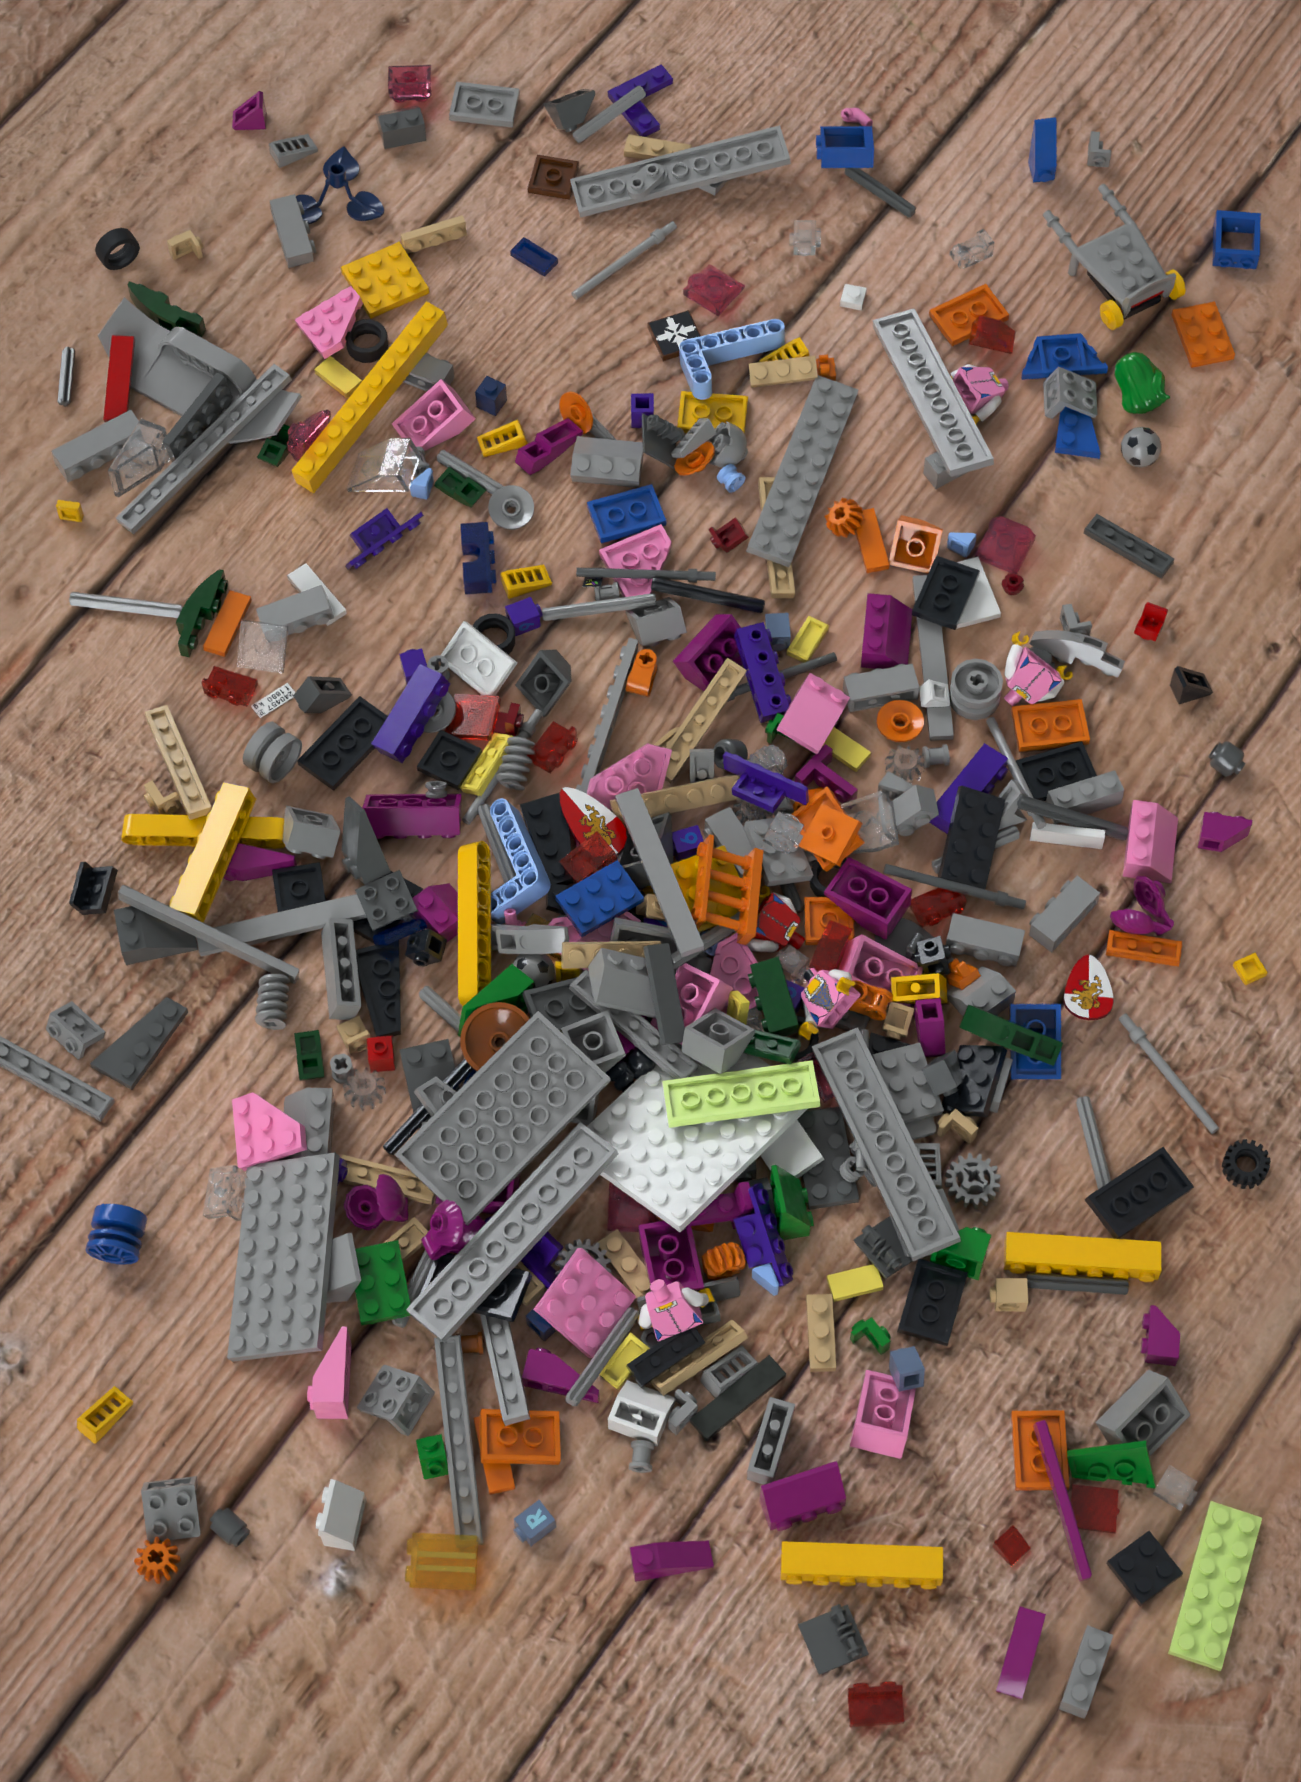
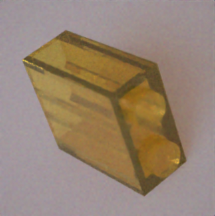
M412 1533V1539L408 1538L407 1555H411V1566H406L405 1582H410L409 1588L476 1591L479 1536Z

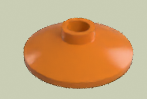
M575 392L564 393L559 403L563 420L569 418L583 430V434L590 432L593 427V416L589 405Z
M705 442L684 458H677L674 465L675 471L683 476L702 471L712 460L715 454V447L712 443Z
M906 700L890 701L882 706L877 714V727L880 733L885 738L894 742H908L915 739L921 733L924 726V717L921 710L915 704ZM901 723V724H903L904 726H901V727H900V726H897L896 724Z

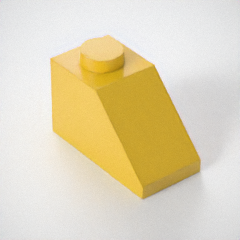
M939 973L891 977L892 1002L915 1004L916 1000L940 998L941 1004L947 1003V979Z

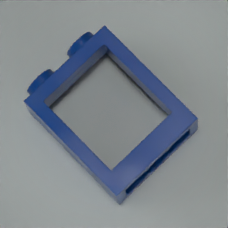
M872 126L820 127V135H816L817 160H821V168H873L874 141Z
M1216 211L1213 224L1212 266L1243 269L1257 268L1260 257L1261 213ZM1222 232L1253 234L1252 250L1221 248Z

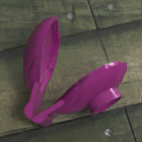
M1147 876L1136 877L1134 881V894L1139 905L1151 913L1157 922L1153 921L1149 915L1132 909L1112 911L1110 914V918L1115 926L1132 934L1154 932L1157 936H1161L1170 931L1174 926V921L1169 918L1165 911L1164 898L1166 893L1163 885L1159 881H1152Z
M380 1174L378 1176L376 1189L369 1185L355 1186L346 1194L344 1202L346 1216L356 1227L371 1230L378 1227L384 1220L405 1222L409 1219L408 1197L404 1196L396 1180L387 1174ZM361 1206H365L368 1212H364Z
M445 1200L436 1207L430 1220L431 1229L421 1239V1242L429 1258L432 1260H437L450 1252L458 1254L486 1222L480 1216H477L467 1226L464 1223L461 1208L455 1201Z

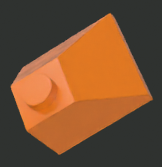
M901 515L897 521L889 565L928 574L936 555L938 556L943 529L924 520Z

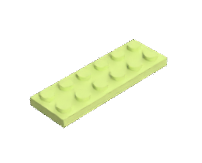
M813 1060L662 1081L669 1128L820 1107Z
M1210 1501L1168 1654L1221 1671L1262 1517Z

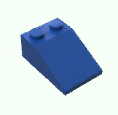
M1010 1004V1021L1061 1041V1004ZM1010 1049V1059H1013L1011 1079H1061V1050L1055 1065L1052 1066Z

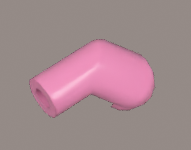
M845 108L841 112L843 121L847 123H860L862 126H871L873 124V120L859 108Z
M509 908L504 911L505 925L529 926L528 922L517 920L515 909Z

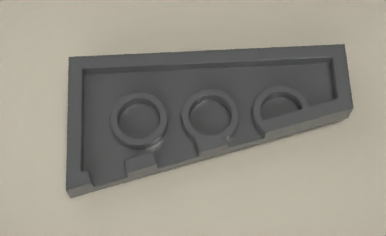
M166 997L90 1063L91 1067L133 1090L186 1017L188 1009Z

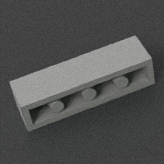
M129 410L51 452L56 466L67 482H70L74 479H79L93 469L100 468L103 464L114 458L121 457L133 448L140 447L143 443L147 442L144 427L132 410Z
M329 918L321 932L329 1019L350 1020L355 1018L361 1008L353 920Z

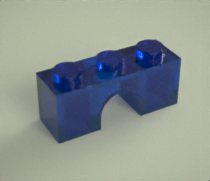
M488 522L460 524L463 555L478 557L473 562H463L465 594L493 593L492 584L496 583V570H491V564H495V551L490 550V545L494 544L493 531H489Z

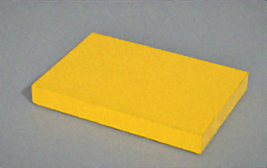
M681 391L677 427L683 429L684 433H688L697 420L708 418L714 428L720 423H726L727 421L739 427L745 434L748 396L712 393V396L708 399L699 400L693 396L692 392Z

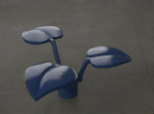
M345 146L333 153L323 166V173L327 179L325 180V186L319 201L316 202L310 195L302 194L296 196L297 202L301 201L304 214L302 219L303 221L307 220L308 224H312L322 217V210L319 206L322 205L329 185L336 189L345 186L348 197L351 200L346 206L347 213L351 218L357 221H369L379 218L384 214V207L374 194L360 191L355 197L352 195L348 181L356 178L360 169L358 162L351 156Z

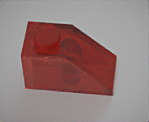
M979 315L972 323L969 345L1012 354L1016 332L1001 320Z
M829 920L817 944L809 967L815 968L818 971L838 970L853 928Z

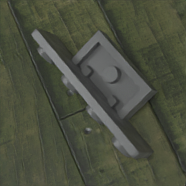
M737 1276L703 1283L704 1289H710L715 1301L708 1302L704 1308L700 1306L703 1324L698 1326L721 1321L717 1301L740 1296ZM645 1296L637 1298L639 1314L641 1307L646 1304Z

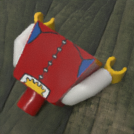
M762 886L761 893L764 895L759 894V904L761 905L758 908L756 936L747 946L750 951L778 952L787 944L798 950L803 945L805 937L795 931L801 919L797 915L791 900L775 892L770 893L769 887Z

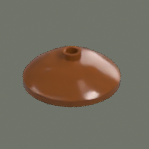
M502 1002L486 1004L475 1010L465 1021L460 1037L461 1050L468 1064L478 1071L501 1048L496 1046V1042L502 1039L506 1043L529 1020V1017L518 1007Z

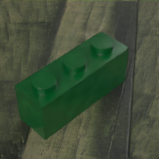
M779 956L751 964L752 973L748 974L752 989L757 988L759 996L754 998L758 1011L763 1010L765 1019H761L764 1032L784 1037L798 1033L800 1026Z

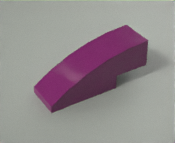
M567 418L537 433L533 442L519 448L515 463L531 476L563 454L576 442L577 436L581 437L583 435V430Z
M1019 1606L996 1692L1023 1699L1046 1614Z

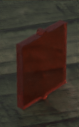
M1072 1484L1070 1502L1078 1529L1115 1534L1117 1515L1120 1512L1117 1508L1119 1490Z

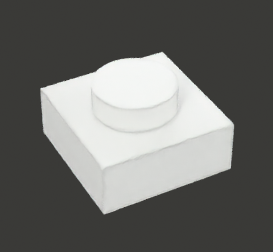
M845 284L840 307L862 311L867 288Z

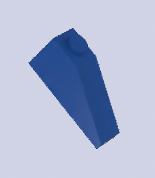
M1056 117L1034 120L1028 159L1033 183L1047 182L1055 179L1057 167Z

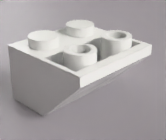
M627 1380L618 1393L608 1417V1429L637 1440L652 1442L657 1447L676 1398L669 1395L663 1396L660 1392L645 1386L641 1388L638 1384Z
M330 1479L329 1487H324L322 1494V1503H325L323 1513H318L316 1520V1529H319L318 1536H321L324 1546L355 1551L366 1504L365 1493L342 1482Z

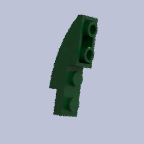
M129 281L127 285L130 298L135 306L148 318L169 331L174 327H182L199 337H203L206 332L203 317L197 313L182 310L176 305H170L169 297L163 292H156L142 284H135Z
M219 569L204 580L183 606L176 621L178 632L181 635L178 641L181 656L190 658L192 650L197 648L198 633L200 630H203L205 619L213 621L215 613L220 611L221 596L228 589V580L225 578L224 570Z
M969 1004L959 1028L1052 1066L1055 1065L1063 1045L1061 1041Z

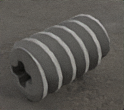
M509 737L507 743L510 746H506L504 749L507 755L502 757V761L505 764L499 766V770L502 773L497 774V779L501 785L507 788L524 790L525 787L520 785L519 782L527 781L522 772H530V769L524 765L525 763L531 764L533 762L527 755L535 754V751L530 746L536 744L521 737Z
M282 974L264 975L258 982L260 987L258 988L259 996L257 998L258 1005L256 1007L255 1021L258 1025L267 1029H284L286 1022L282 1020L287 1018V1014L283 1011L288 1009V1005L284 1002L289 1000L288 995L285 994L289 992V986L286 984L290 983V979Z

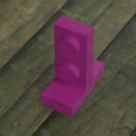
M825 744L819 753L815 754L795 775V782H800L807 787L814 780L823 789L829 787L839 802L846 803L851 807L857 801L858 789L827 767L832 761L833 749Z
M749 1182L739 1183L734 1193L718 1195L689 1225L695 1226L731 1221L733 1229H736L733 1219L750 1214L754 1208L748 1191L750 1188Z

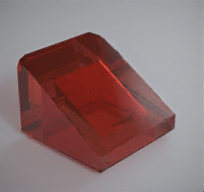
M1014 1525L1004 1532L993 1544V1548L1011 1567L1031 1549Z

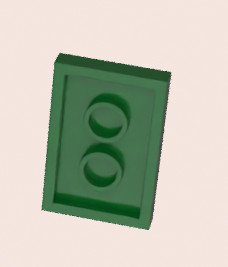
M399 1241L356 1248L361 1282L355 1289L361 1326L411 1316L406 1311L411 1304Z

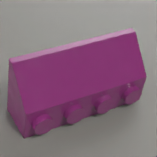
M371 794L365 797L362 808L366 812L377 839H381L384 836L404 839L408 836L416 835L422 839L431 838L432 835H441L442 838H454L456 835H460L462 794H447L443 798L426 797V794Z

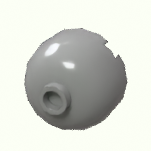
M727 421L726 423H720L715 428L716 435L709 439L715 447V454L709 463L721 468L730 463L737 465L745 459L748 453L746 436L736 425Z

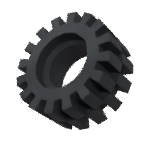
M1243 1139L1242 1143L1238 1140L1234 1142L1233 1146L1230 1145L1222 1162V1167H1224L1222 1171L1224 1175L1227 1174L1226 1179L1228 1182L1233 1180L1232 1185L1235 1187L1239 1183L1241 1184V1189H1245L1247 1185L1251 1189L1254 1188L1255 1184L1259 1186L1265 1180L1271 1160L1270 1157L1267 1158L1268 1151H1262V1144H1259L1257 1147L1255 1146L1256 1141L1251 1140L1249 1144L1247 1139ZM1242 1156L1249 1157L1254 1160L1256 1168L1251 1172L1242 1171L1237 1166V1159Z

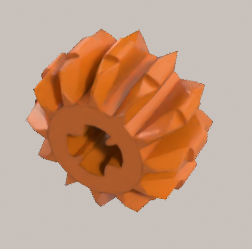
M843 497L840 502L834 501V506L828 508L830 513L824 516L827 521V528L835 536L845 538L850 533L855 535V530L862 528L860 522L865 520L862 515L864 512L862 507L857 505V502L853 499L847 500Z
M733 1242L723 1243L722 1245L715 1246L713 1249H708L707 1253L702 1255L704 1273L707 1274L708 1279L715 1281L739 1274L740 1270L746 1267L745 1255L740 1245Z
M155 1537L154 1544H150L148 1540H145L146 1549L137 1548V1553L140 1557L134 1559L135 1564L139 1566L137 1569L138 1574H145L144 1579L147 1582L151 1581L154 1577L155 1582L160 1584L162 1576H165L166 1580L169 1581L171 1579L169 1572L177 1573L179 1569L175 1564L181 1562L180 1556L176 1555L178 1552L177 1546H170L171 1542L169 1539H165L161 1543L159 1537ZM157 1556L162 1560L159 1564L153 1560Z

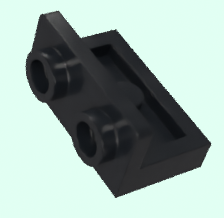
M80 862L69 904L82 915L106 913L118 870L113 866L93 868L87 862Z

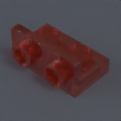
M216 666L213 667L208 679L203 678L201 682L204 694L210 698H220L227 700L233 705H243L248 707L258 686V681L255 678Z
M553 721L536 745L533 746L532 750L535 751V754L527 755V757L533 761L534 765L551 774L555 767L561 766L567 751L572 750L576 746L578 741L576 728L571 726L568 730Z
M596 831L559 862L577 884L615 862L618 857L600 833Z
M938 887L912 898L910 908L923 928L927 925L934 926L941 922L943 918L952 916L953 913H962L967 899L965 895L960 896L958 892Z
M892 1681L882 1682L880 1686L869 1687L868 1683L853 1684V1688H848L847 1691L849 1727L904 1724L903 1685H896V1682Z

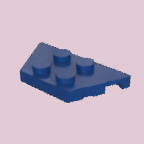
M1081 333L1037 336L1033 349L1028 356L1026 366L1022 371L1021 379L1048 378L1058 366L1078 375L1105 374L1108 371V365L1099 360L1097 352L1092 346L1088 345L1087 340Z

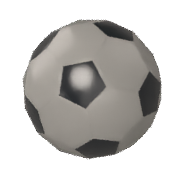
M1137 427L1129 430L1121 442L1123 458L1130 465L1139 468L1152 465L1161 453L1159 436L1156 432L1146 427Z
M520 954L513 962L514 966L534 981L533 989L549 985L554 980V964L546 954Z

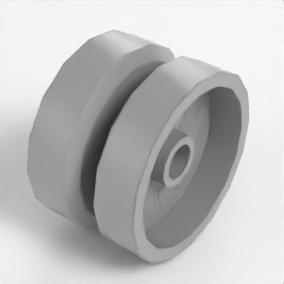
M982 659L966 660L959 664L952 673L949 692L950 705L958 715L971 720L985 719L992 715L1000 702L1003 685L1001 672L994 664Z
M273 721L261 726L248 742L243 754V764L251 770L259 772L260 776L270 783H277L296 764L301 754L302 741L294 735L286 733L285 729Z

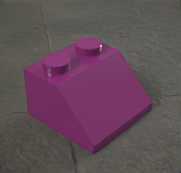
M450 883L428 886L412 898L417 908L413 916L425 929H431L446 938L447 942L458 935V892Z

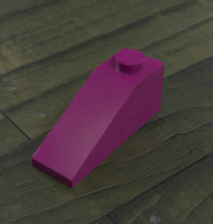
M238 843L223 878L228 881H247L273 876V869L297 866L296 859L293 855Z
M536 1348V1350L529 1349L522 1374V1382L524 1387L566 1396L580 1374L555 1354H551V1351L544 1348ZM592 1385L582 1400L599 1403V1390Z
M709 1540L656 1542L630 1547V1558L635 1582L714 1568Z

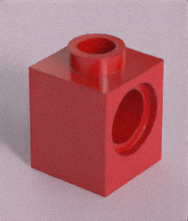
M392 1036L367 1038L370 1072L394 1071L395 1057Z

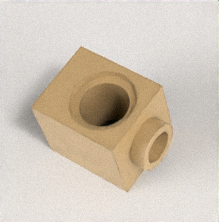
M996 1278L994 1287H990V1303H995V1311L1026 1312L1028 1306L1027 1278Z

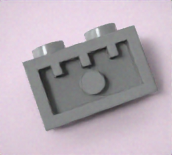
M72 1001L51 1012L46 1026V1031L50 1036L55 1038L78 1060L83 1058L87 1047L100 1041L105 1035V1031Z

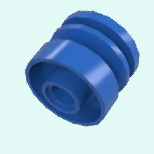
M101 1204L96 1206L91 1222L94 1230L89 1233V1241L85 1248L87 1254L100 1261L113 1264L136 1263L139 1260V1250L142 1247V1242L138 1238H142L145 1233L147 1216L137 1209L119 1204Z

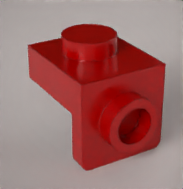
M1147 602L1142 616L1135 627L1134 634L1145 640L1156 642L1163 628L1168 609Z

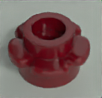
M1007 574L1005 579L1002 580L1001 585L1008 595H1017L1024 589V579L1020 575Z

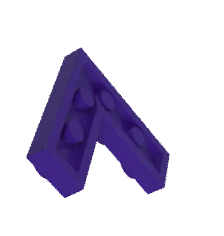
M661 64L609 90L608 98L614 103L637 86H641L644 89L645 97L673 84V78ZM641 100L622 113L639 136L647 137L660 130V124Z

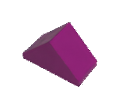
M258 91L233 111L232 128L234 130L266 129V108L263 92Z

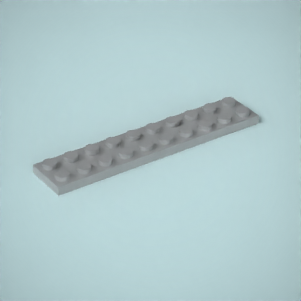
M779 125L572 178L570 181L581 218L791 164ZM657 163L661 165L664 171L663 182L645 198L639 200L632 199L627 191L628 181L647 164Z
M915 308L873 320V328L949 476L953 477L994 465V458Z
M819 375L818 378H815L746 552L790 567L854 405L858 389Z
M858 1027L812 1046L813 1053L912 1260L916 1261L960 1242V1236Z
M580 1122L412 1302L406 1311L445 1343L619 1154L617 1150Z

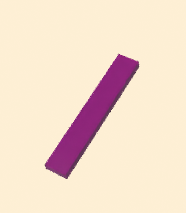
M1045 1420L1039 1421L1033 1425L1077 1576L1079 1582L1091 1578V1569L1047 1422Z

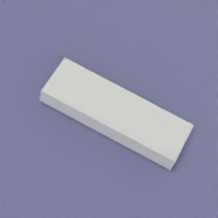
M306 563L287 575L288 580L299 593L320 585L323 586L334 615V619L326 623L327 626L347 614L342 604Z
M1035 822L1032 824L1030 841L1102 849L1105 839V831L1100 829L1046 823L1044 828L1038 829Z

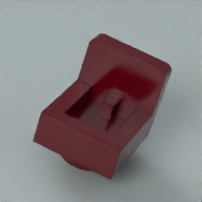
M736 517L718 530L714 527L708 529L712 535L710 537L712 544L716 549L721 548L726 553L749 538Z
M511 702L508 713L498 712L493 733L516 737L518 728L522 727L524 721V714H521L520 704Z

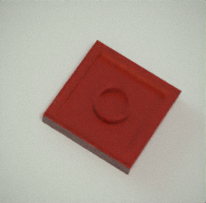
M455 693L456 713L451 723L446 727L445 732L460 739L491 741L501 704L500 696Z

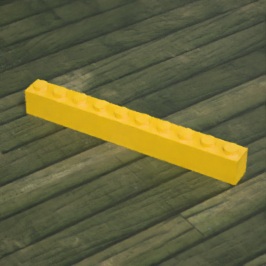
M427 301L293 467L291 471L297 484L313 494L316 492L448 326L444 311Z

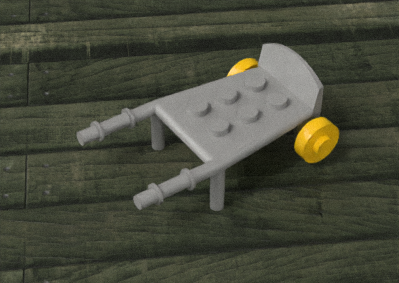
M1102 184L1098 187V190L1103 195L1102 199L1110 204L1115 211V216H1119L1125 225L1077 247L1071 239L1070 232L1065 231L1059 223L1057 216H1054L1050 210L1044 212L1043 217L1047 221V226L1052 227L1059 236V242L1064 243L1072 254L1068 274L1075 276L1080 262L1116 300V303L1113 300H1108L1100 305V316L1103 323L1109 329L1115 330L1123 325V318L1127 316L1131 308L1162 293L1164 298L1169 296L1171 299L1176 300L1185 295L1186 289L1182 276L1176 270L1172 269L1164 272L1136 223L1126 212L1127 208L1124 205L1122 206L1116 199L1113 190H1109L1106 184Z

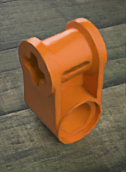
M644 649L637 653L632 670L627 678L625 688L627 692L646 697L650 696L657 673V657L652 650Z
M853 981L856 983L853 988L861 995L849 1010L866 1015L874 1020H885L888 1003L893 1000L892 993L886 989L877 988L861 981Z

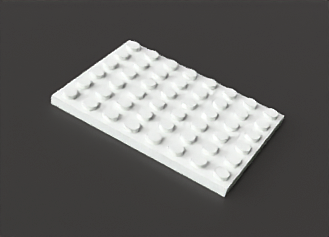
M675 1044L680 1050L682 1049L681 1044ZM742 1053L738 1062L725 1072L768 1067L770 1065L757 1056ZM693 1060L699 1067L690 1077L717 1074L718 1072ZM656 1064L652 1071L639 1077L587 1127L614 1147L619 1153L600 1175L681 1232L807 1109L669 1128L662 1081L673 1080V1078Z

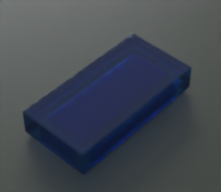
M525 237L510 250V256L544 277L558 264L556 256Z
M412 919L409 922H403L375 934L373 940L375 945H388L427 928V925L423 919Z

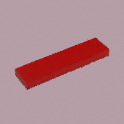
M112 335L104 422H108L128 411L135 347L134 336Z

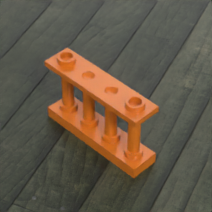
M710 834L703 842L699 843L696 854L699 856L695 901L691 915L697 929L705 921L733 929L738 933L737 943L746 946L756 936L763 850L754 848L748 855L742 857L713 848L714 835ZM712 858L741 866L744 870L743 877L740 878L711 869ZM710 879L739 887V890L742 891L741 898L738 899L710 891ZM708 900L737 908V911L740 912L739 920L707 912Z

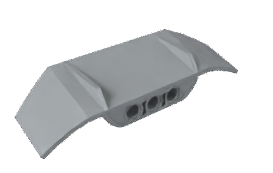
M125 297L98 334V338L108 357H110L112 335L134 336L135 347L131 389L180 416H183L217 372L225 377L233 396L229 407L258 380L251 369L236 356L185 328L174 327L171 331L163 328L148 318ZM281 390L228 443L248 442L277 435L302 398L301 394ZM224 409V410L220 413V415L218 416V418H219L227 409Z

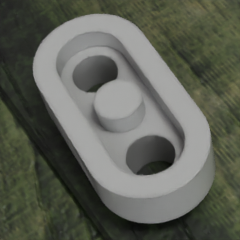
M650 163L643 167L628 181V195L632 199L639 200L651 193L664 180L662 166L657 163Z

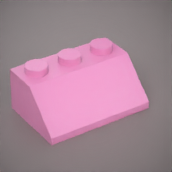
M1133 800L1123 877L1136 878L1137 876H1147L1152 881L1156 880L1165 883H1171L1178 817L1158 803Z

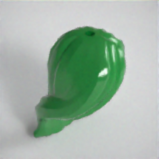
M1131 352L1117 361L1114 375L1122 391V406L1128 413L1144 414L1160 407L1162 403L1170 399V396L1165 393V376L1163 372L1146 355L1139 352Z

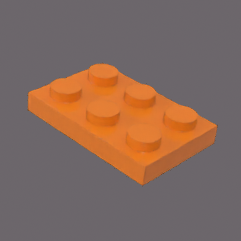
M987 284L929 310L930 318L951 346L957 345L1009 320V313Z
M1215 301L1172 310L1171 316L1191 368L1234 360L1235 352Z
M1082 699L1012 706L1011 708L1019 752L1060 748L1081 741L1083 745H1089L1090 743Z
M829 787L824 788L811 798L807 805H802L789 815L802 837L821 804L847 815ZM859 832L845 858L865 843ZM814 855L822 869L826 872L835 866V864Z
M481 1409V1463L559 1465L561 1462L559 1411L529 1410L531 1419L505 1426L501 1409Z
M1064 1410L1011 1412L1015 1491L1052 1490L1033 1427L1036 1422L1043 1420L1047 1422L1066 1489L1069 1490Z

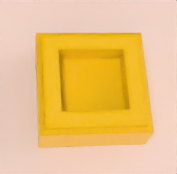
M57 501L56 508L61 520L82 522L84 514L79 502Z
M1256 953L1233 963V967L1244 985L1259 980L1268 973Z

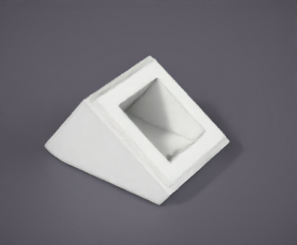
M928 679L920 686L921 707H945L950 705L948 684Z

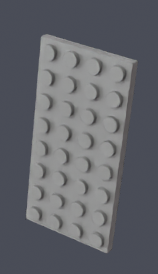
M537 1011L394 1155L442 1202L445 1200L455 1201L461 1208L464 1223L468 1226L611 1079L548 1019Z
M335 1152L260 1163L247 1167L227 1359L232 1362L318 1352L323 1349L340 1156Z

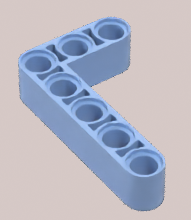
M771 319L682 341L679 345L680 365L693 396L699 400H705L712 396V376L708 368L709 365L782 347L785 344V325L779 319Z
M501 798L493 802L490 807V814L516 876L491 893V920L497 924L505 923L504 911L506 909H515L517 915L545 896L551 887L548 875L521 813L506 799Z

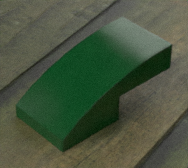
M283 424L277 435L272 436L271 439H266L257 458L278 467L294 447L301 434L300 431Z
M450 467L445 470L434 484L436 488L449 497L471 508L486 492L484 488L470 477L465 479Z
M319 1030L294 1033L299 1080L324 1078Z

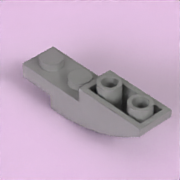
M1061 630L1034 632L1029 643L1033 647L1051 653L1061 663L1072 665L1076 657L1083 664L1093 665L1108 676L1118 677L1125 663L1124 660L1105 652L1108 643L1081 633Z
M491 924V950H498L502 954L562 953V942H569L567 927L538 924L529 926Z

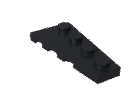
M399 939L357 949L358 978L376 1037L401 1035Z

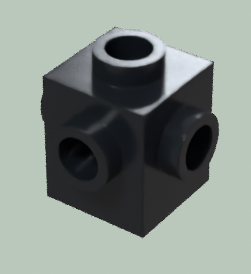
M431 929L412 933L407 941L405 956L413 960L414 964L422 967L441 962L447 939Z
M941 936L917 942L919 952L914 954L918 967L922 966L925 974L939 973L945 975L951 973L948 959L952 958L948 944L943 945Z

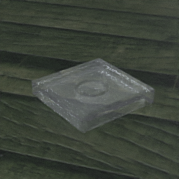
M242 620L236 667L284 673L289 626Z

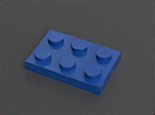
M652 484L587 502V508L601 544L641 533L660 524L666 526V518Z
M617 860L557 894L555 900L580 936L584 937L612 921L614 917L617 918L643 903L644 897Z

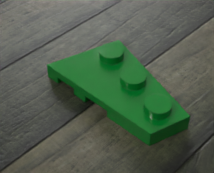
M1146 1440L1067 1450V1459L1072 1478L1101 1482L1107 1479L1122 1481V1484L1131 1486L1132 1482L1146 1484V1488L1156 1489V1481Z

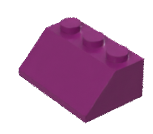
M867 593L861 668L887 669L899 664L908 665L912 609L891 595Z
M716 614L672 662L686 680L702 691H705L727 658L740 666L743 665L734 638L736 629L741 628V626L732 614Z
M837 1461L761 1486L760 1504L770 1531L774 1529L783 1531L792 1527V1523L801 1520L803 1523L815 1520L819 1514L825 1512L827 1514H834L843 1509L842 1507L846 1504V1495Z

